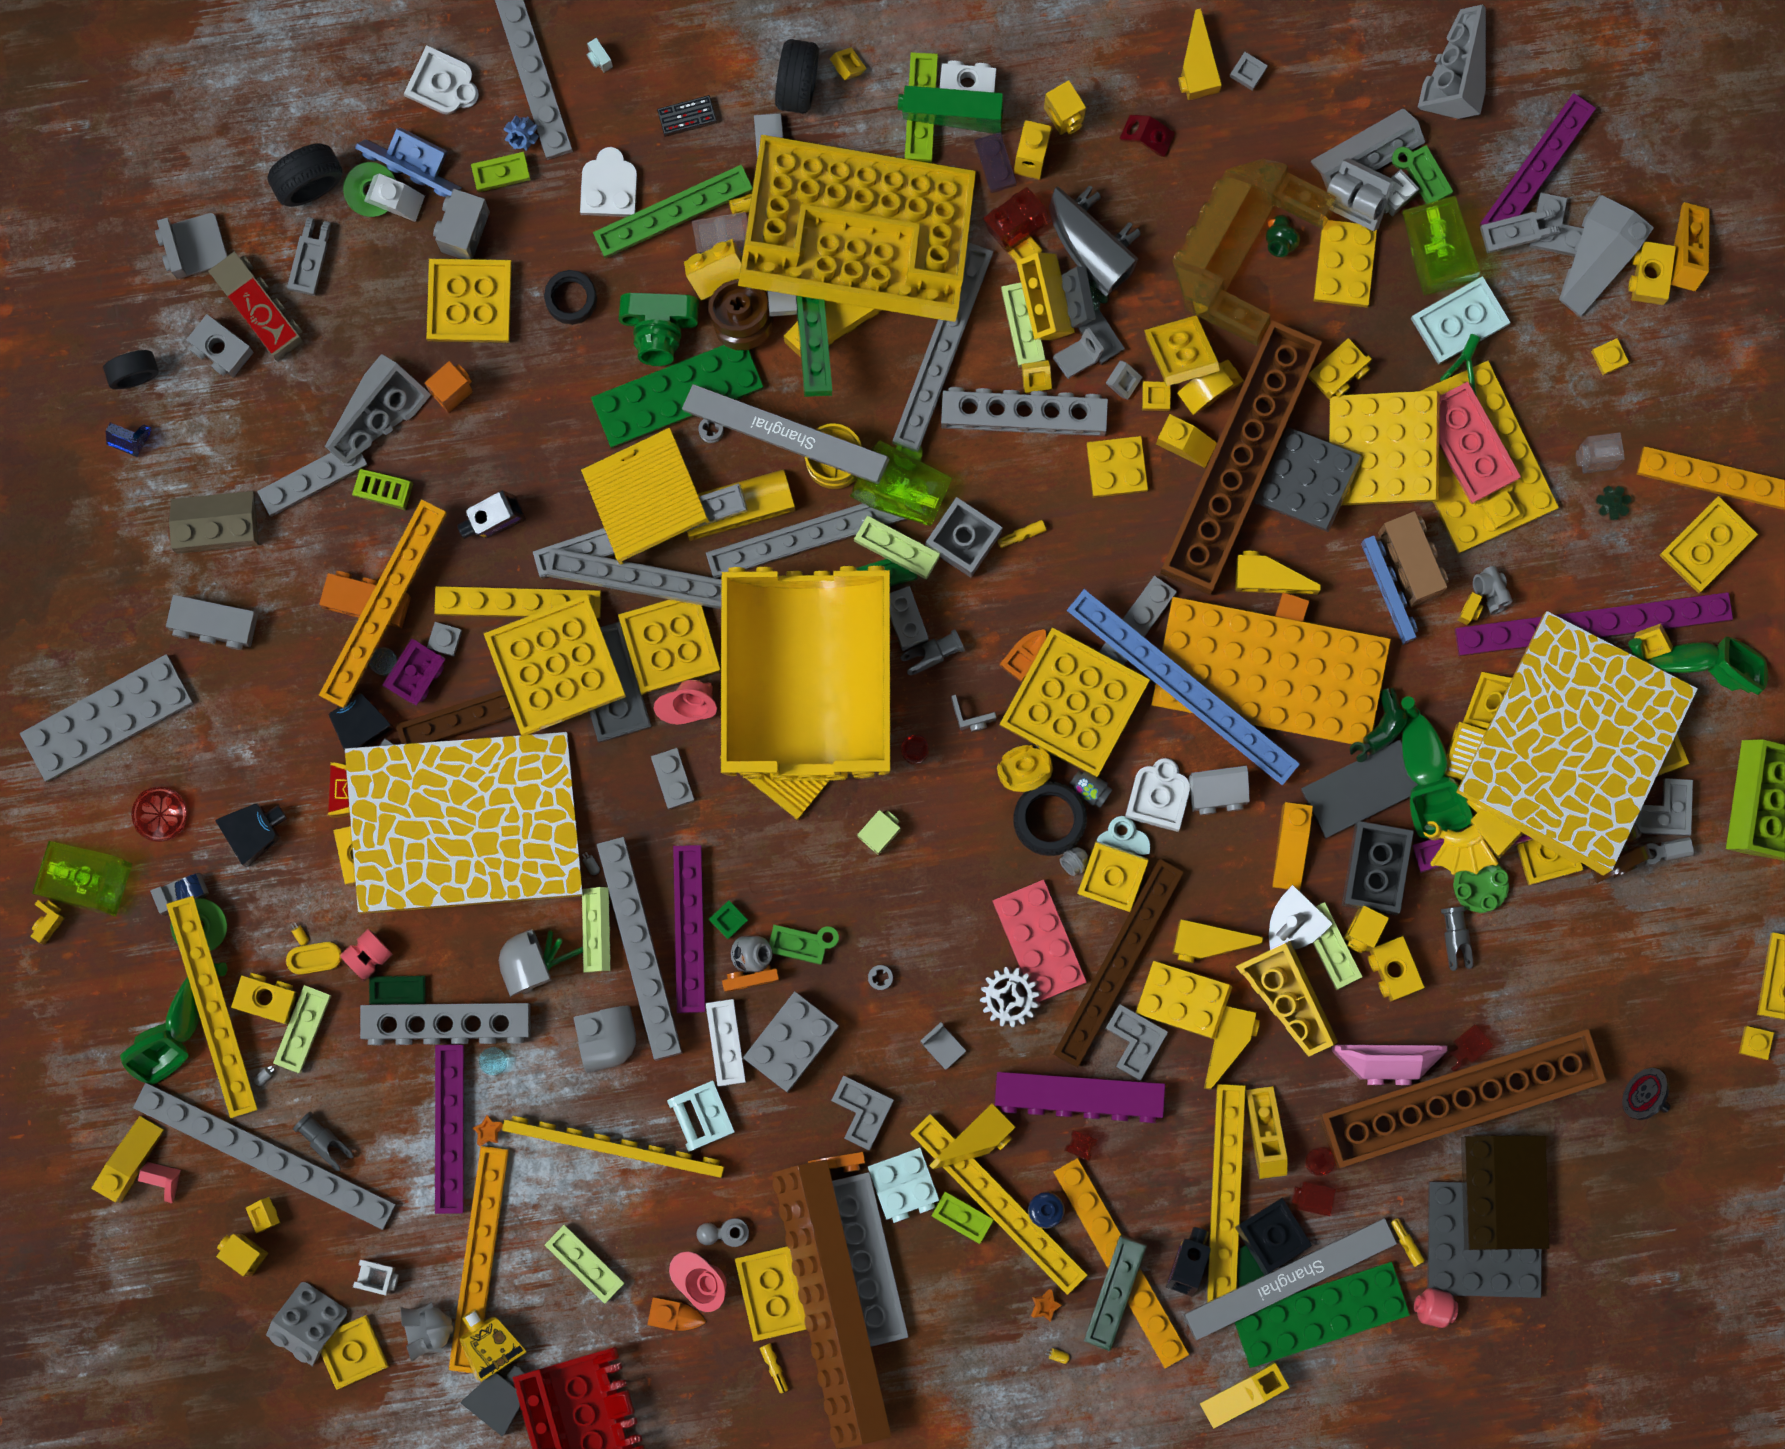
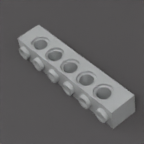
M950 387L948 391H943L941 428L1105 436L1108 399H1102V395L1086 394L1085 398L1074 397L1073 393L1066 392L1058 393V396H1047V393L1043 391H1032L1031 395H1020V391L1004 390L1003 394L992 393L991 389L985 388L976 389V392H965L964 388ZM971 402L976 405L977 411L973 414H966L963 412L962 406L965 403ZM993 404H1000L1004 407L1005 411L1003 414L996 416L989 411V408ZM1021 405H1027L1031 408L1032 413L1027 417H1022L1016 410ZM1053 406L1058 409L1059 415L1056 418H1048L1044 410L1047 407ZM1075 408H1082L1087 416L1084 419L1078 420L1072 416L1071 412Z
M529 1003L360 1005V1039L368 1040V1045H384V1040H396V1045H412V1040L423 1039V1044L425 1045L440 1044V1039H451V1044H468V1039H479V1044H496V1039L507 1038V1043L520 1044L524 1043V1038H531V1005ZM476 1016L480 1019L481 1026L477 1031L470 1032L466 1026L469 1018ZM500 1016H505L509 1021V1026L505 1031L499 1032L495 1029V1020ZM390 1017L395 1018L397 1028L391 1033H386L383 1029L384 1021ZM422 1017L425 1021L424 1029L418 1033L413 1032L411 1029L412 1020ZM444 1017H450L453 1021V1027L448 1032H442L439 1029V1022Z

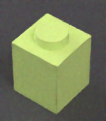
M879 810L857 836L879 855L900 832V827L897 826L900 821L889 811L884 814Z

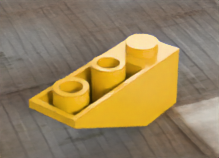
M1272 1362L1199 1404L1214 1429L1289 1389V1386L1276 1363Z

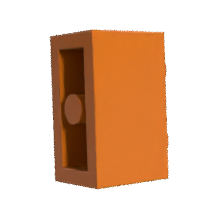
M450 361L425 382L430 394L448 413L473 392L469 385L472 381L468 373L459 364L454 367Z

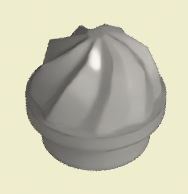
M1071 848L1063 853V857L1060 858V864L1068 874L1075 876L1077 873L1081 874L1085 871V867L1088 864V855L1081 848Z

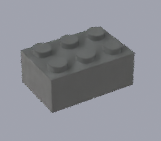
M1361 821L1355 824L1341 906L1356 909L1366 906L1378 913L1395 916L1400 913L1413 837L1412 830Z

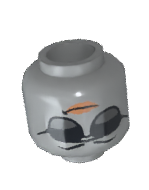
M760 936L739 937L731 948L733 965L743 972L763 971L768 967L772 959V949L769 942Z

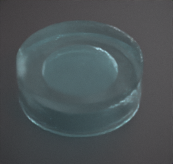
M381 647L375 650L369 664L376 674L387 676L398 659L392 650Z
M487 1048L479 1057L480 1068L488 1075H499L507 1067V1056L499 1048Z

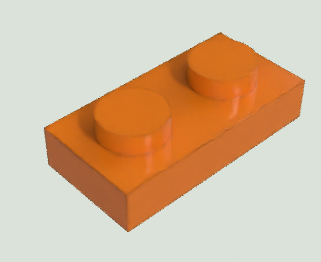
M768 965L763 971L745 976L743 971L727 974V979L722 980L724 992L728 993L778 982L779 976L777 969L771 970L770 965Z

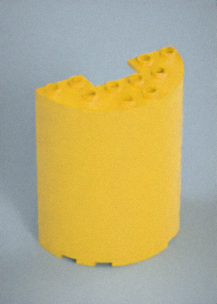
M842 566L840 571H833V575H830V571H814V575L803 576L801 571H787L786 576H779L778 571H773L772 567H757L756 572H745V568L731 567L728 568V572H722L721 773L728 776H737V773H740V776H743V778L758 780L764 779L765 774L770 775V779L777 781L846 780L848 774L854 775V778L857 779L875 777V772H879V775L889 774L890 570H885L884 566H869L868 571H857V567Z

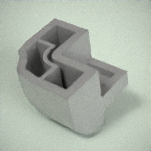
M533 929L510 938L500 951L498 960L500 972L510 997L519 993L531 992L534 987L552 981L543 959L544 954Z
M630 1006L608 1008L573 1017L580 1054L586 1073L616 1067L623 1064L632 1055L636 1045V1031Z

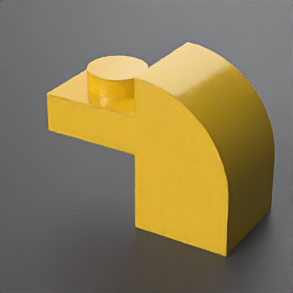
M1228 359L1219 364L1220 371L1192 379L1177 393L1193 415L1209 407L1221 395L1233 390L1244 382Z

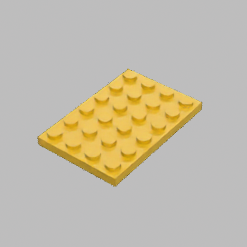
M1489 361L1473 367L1477 399L1521 478L1471 504L1439 447V501L1433 503L1458 554L1559 508ZM1467 370L1421 391H1438L1441 396L1467 381L1469 382ZM1507 491L1519 510L1520 515L1495 529L1481 505Z

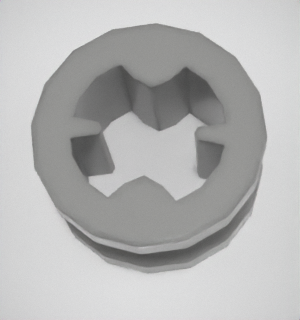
M703 419L699 424L701 438L707 443L718 442L724 434L723 426L714 423L718 433L715 434L713 432V436H708L704 427H709V424L713 422Z
M877 965L870 970L868 981L873 988L884 990L891 985L893 975L888 967ZM879 969L884 970L883 974L887 972L889 979L884 980L885 985L878 986V982L874 983L872 980V976H875L877 974L876 970Z

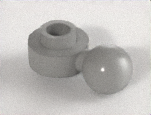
M733 1218L726 1220L721 1228H717L712 1223H704L697 1229L696 1236L703 1245H712L717 1239H721L728 1246L738 1247L746 1242L749 1231L747 1225L742 1220ZM733 1227L738 1228L740 1231L737 1238L730 1236V1230Z

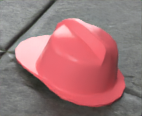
M686 680L679 685L676 691L664 694L655 701L653 708L655 714L661 720L676 725L711 718L717 712V705L713 700L712 694L713 686L709 682L703 683L697 680Z
M681 1252L674 1256L670 1263L669 1273L675 1286L698 1310L713 1312L720 1308L725 1299L727 1286L723 1271L714 1265H710L704 1258L693 1252Z

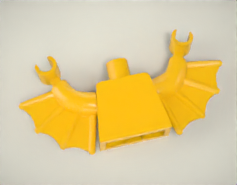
M1467 800L1468 805L1477 812L1471 819L1472 826L1461 832L1444 831L1437 823L1429 821L1427 822L1428 825L1436 827L1435 833L1429 835L1423 832L1431 840L1444 839L1443 845L1432 859L1430 865L1432 867L1442 866L1448 869L1452 875L1460 871L1478 874L1486 866H1497L1498 861L1495 856L1500 859L1523 833L1470 800Z

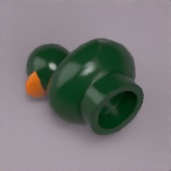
M1278 215L1274 219H1270L1268 221L1269 229L1266 232L1268 251L1276 257H1285L1299 246L1300 234L1290 227L1288 217Z

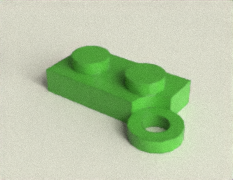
M1427 145L1414 152L1407 147H1399L1393 152L1391 159L1393 165L1399 169L1407 170L1413 182L1419 188V192L1428 207L1453 193L1452 188ZM1405 154L1407 162H1400L1398 155Z
M773 925L769 945L772 949V954L822 965L825 949L835 947L839 941V935L834 928L828 926L821 928L816 935ZM831 933L833 940L830 943L824 942L822 939L823 934Z

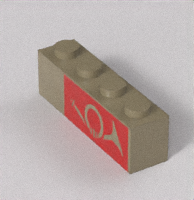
M234 251L208 271L275 360L279 361L303 343L299 336L302 330L293 319L289 322L283 315L286 309L277 298L271 300L266 293L270 288L261 277L255 279L250 272L254 267L244 255L239 258Z

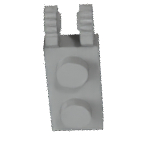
M1552 209L1539 213L1531 212L1481 225L1480 230L1487 254L1535 242L1541 238L1560 233L1559 226H1550L1539 230L1537 223L1555 217V210Z
M308 217L303 234L299 238L287 289L315 296L328 246L327 241L331 222H323L319 240L311 238L315 226L314 218Z

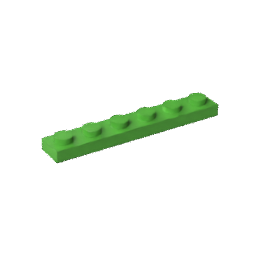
M739 165L594 231L593 234L606 259L729 203V200L740 198L750 193L753 188L742 165Z

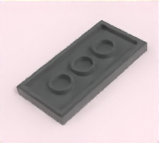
M620 622L600 627L626 697L589 711L598 743L651 728Z
M1398 740L1377 753L1368 755L1364 762L1356 761L1300 790L1308 805L1313 806L1312 813L1326 839L1356 824L1358 821H1362L1409 798L1411 790L1418 784L1413 782L1407 774L1403 760L1402 743Z

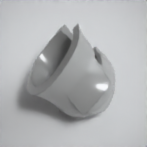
M432 1302L418 1309L400 1307L402 1326H405L408 1341L406 1347L411 1361L413 1362L425 1353H443L442 1348L447 1344L454 1329L451 1325V1317L439 1308L433 1307Z

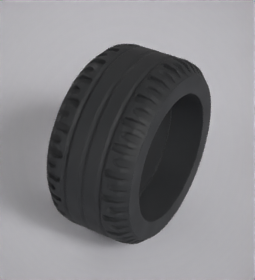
M788 39L784 42L775 91V105L779 110L801 114L810 110L819 59V47L816 43Z
M316 143L301 147L281 158L271 167L267 179L277 200L282 205L295 207L314 201L332 190L340 182L343 170L333 150L328 145Z
M1048 781L1042 786L1026 791L1021 795L1014 811V829L1022 844L1032 852L1044 856L1060 855L1073 848L1080 841L1087 823L1086 808L1081 797L1072 788L1059 782ZM1051 795L1063 799L1069 804L1073 812L1074 822L1071 831L1066 837L1056 842L1039 840L1030 832L1027 826L1026 815L1030 805L1036 799L1043 796Z

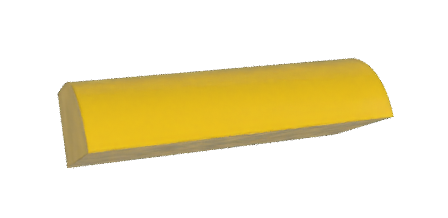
M784 470L698 493V496H703L740 484L748 511L687 531L689 540H696L795 512V506Z

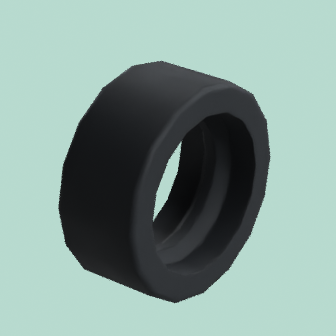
M565 270L558 272L550 278L545 287L544 299L546 307L554 319L564 324L573 325L585 321L592 315L596 308L597 295L594 284L588 276L579 271ZM576 282L585 289L587 295L586 303L579 311L573 313L564 312L556 305L554 299L555 292L563 283Z
M138 350L122 354L109 360L103 366L108 385L114 390L141 385L159 374L153 352L150 350Z

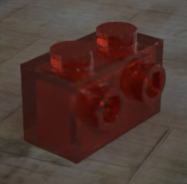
M1028 187L1015 193L1009 200L998 208L991 210L983 218L989 233L1007 253L1051 222L1045 206Z

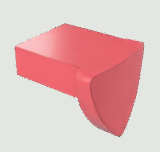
M147 1162L140 1170L138 1181L165 1188L164 1201L173 1203L181 1170Z

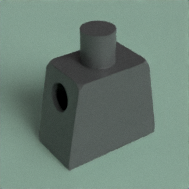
M514 1365L506 1377L497 1371L466 1396L461 1404L503 1437L508 1432L521 1408L512 1377L525 1374V1372L516 1365Z

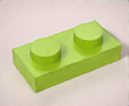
M524 152L471 164L477 192L531 180Z
M944 1192L931 1215L933 1218L979 1244L994 1220L947 1192Z

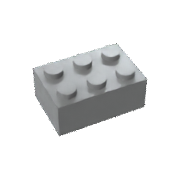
M794 991L744 1055L743 1059L785 1092L789 1093L837 1031L839 1025Z

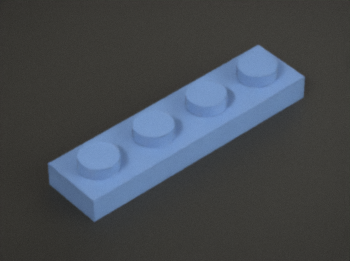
M1375 536L1366 538L1361 543L1401 642L1404 645L1416 638L1415 633L1418 632L1413 617L1408 618L1404 609L1407 607V602L1402 591L1397 592L1394 584L1397 581L1393 568L1391 566L1387 567L1383 557L1386 556V552L1382 542H1377Z

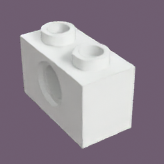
M948 61V64L942 63L940 88L994 92L996 68H991V65L986 63H976L975 66L964 65L961 61ZM964 78H971L975 84L967 88L962 86L960 81Z

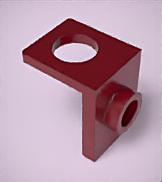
M1129 115L1120 139L1122 141L1140 142L1160 157H1165L1175 133L1151 116ZM1136 122H1139L1137 131L1130 135L1131 127Z

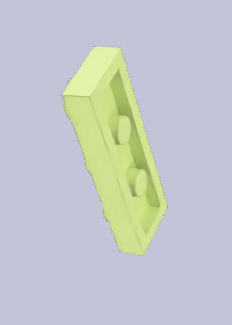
M1016 283L1002 286L1001 291L1018 368L1022 367L1021 364L1045 361L1041 340H1034L1022 284Z
M869 516L865 518L854 538V542L926 580L940 557V553Z
M608 887L582 889L584 972L610 971Z
M1324 902L1316 907L1333 924L1313 944L1337 990L1362 978V975Z
M304 985L273 1064L301 1074L331 995Z
M563 1225L545 1244L604 1304L625 1284L566 1225Z

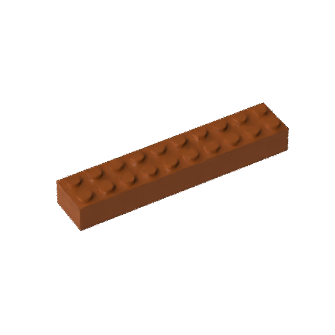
M1271 320L1160 574L1211 595L1322 344L1321 341Z
M1589 1029L1324 1113L1319 1115L1336 1169L1607 1082Z
M827 1159L773 1172V1189L778 1196L780 1205L779 1215L784 1222L786 1231L785 1241L790 1249L793 1260L792 1271L797 1277L799 1286L798 1297L803 1304L806 1316L804 1323L810 1334L812 1343L811 1353L816 1360L818 1369L817 1379L822 1387L825 1399L824 1409L831 1425V1439L835 1443L836 1449L891 1438Z

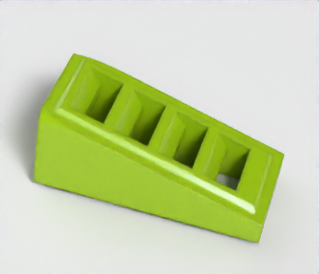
M360 469L352 495L406 510L413 484L411 481ZM366 477L371 478L367 493L362 492ZM376 480L381 481L377 495L372 494ZM386 483L391 484L387 497H383ZM396 486H399L401 488L396 500L393 499Z

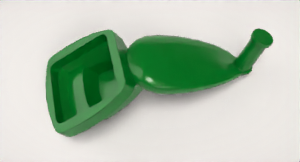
M1728 636L1719 643L1718 647L1707 642L1686 643L1673 646L1671 652L1648 660L1644 658L1641 646L1642 640L1640 638H1634L1628 642L1633 656L1664 672L1687 673L1708 670L1723 687H1727L1731 691L1742 689L1747 693L1753 692L1756 695L1765 690L1768 683V668L1765 658L1746 644Z
M1407 696L1401 701V705L1408 715L1407 724L1403 729L1402 752L1407 774L1413 782L1418 784L1410 792V810L1414 827L1421 838H1428L1423 832L1432 835L1436 831V827L1427 824L1429 821H1434L1444 831H1459L1471 824V819L1473 818L1471 808L1467 803V799L1456 792L1459 787L1458 783L1453 778L1444 777L1447 772L1448 762L1444 746L1431 723L1420 714L1419 709L1415 706L1414 698Z
M214 963L217 975L225 976L227 973L226 963ZM188 976L180 986L169 1007L166 1022L137 1035L134 1044L120 1055L121 1062L127 1072L141 1082L149 1085L158 1083L173 1073L188 1058V1052L182 1042L191 1038L200 1020Z

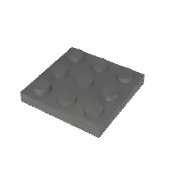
M1287 427L1253 501L1258 505L1329 532L1363 457L1352 451Z

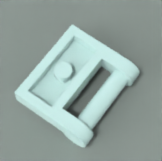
M714 1081L667 1100L669 1107L674 1109L688 1142L685 1144L688 1152L735 1133ZM691 1100L705 1136L697 1137L683 1104L684 1102Z

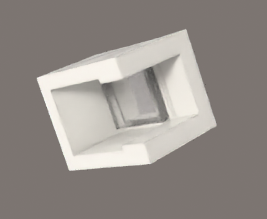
M364 1259L360 1260L359 1265L361 1269L358 1280L354 1282V1288L382 1295H389L390 1290L395 1291L399 1277L398 1274H394L395 1267Z

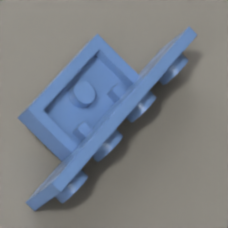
M401 127L396 129L388 150L366 139L357 143L355 149L362 152L365 158L372 161L379 160L387 164L386 168L396 173L403 172L411 176V181L434 188V192L440 196H451L453 189L461 190V187L438 176L448 151Z

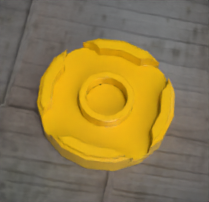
M1023 745L1006 752L1002 756L1000 764L998 763L997 771L1000 782L1005 788L1016 792H1026L1045 784L1051 777L1053 766L1050 755L1046 750L1041 747L1039 749L1033 748L1032 745Z

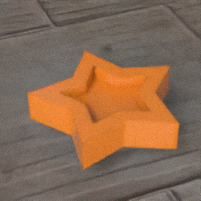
M486 1115L482 1124L473 1127L478 1134L477 1144L482 1146L489 1141L498 1143V1133L502 1129L503 1123L493 1122Z
M1051 1289L1042 1296L1032 1297L1035 1307L1031 1316L1033 1318L1044 1316L1051 1322L1053 1312L1062 1306L1054 1301Z

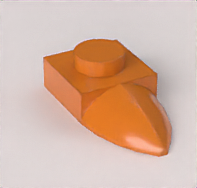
M1037 630L1024 636L1016 643L999 666L1019 682H1022L1046 640V630Z
M863 1152L808 1161V1163L827 1159L829 1168L843 1167L844 1172L860 1170L859 1164H865Z
M655 1297L652 1299L647 1324L649 1326L674 1331L695 1329L706 1323L704 1317L689 1305Z

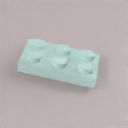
M1483 276L1411 317L1438 365L1462 352L1470 334L1479 336L1481 338L1480 341L1511 323Z

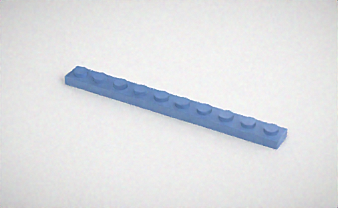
M1085 589L1067 609L1070 614L1281 785L1286 782L1300 765Z

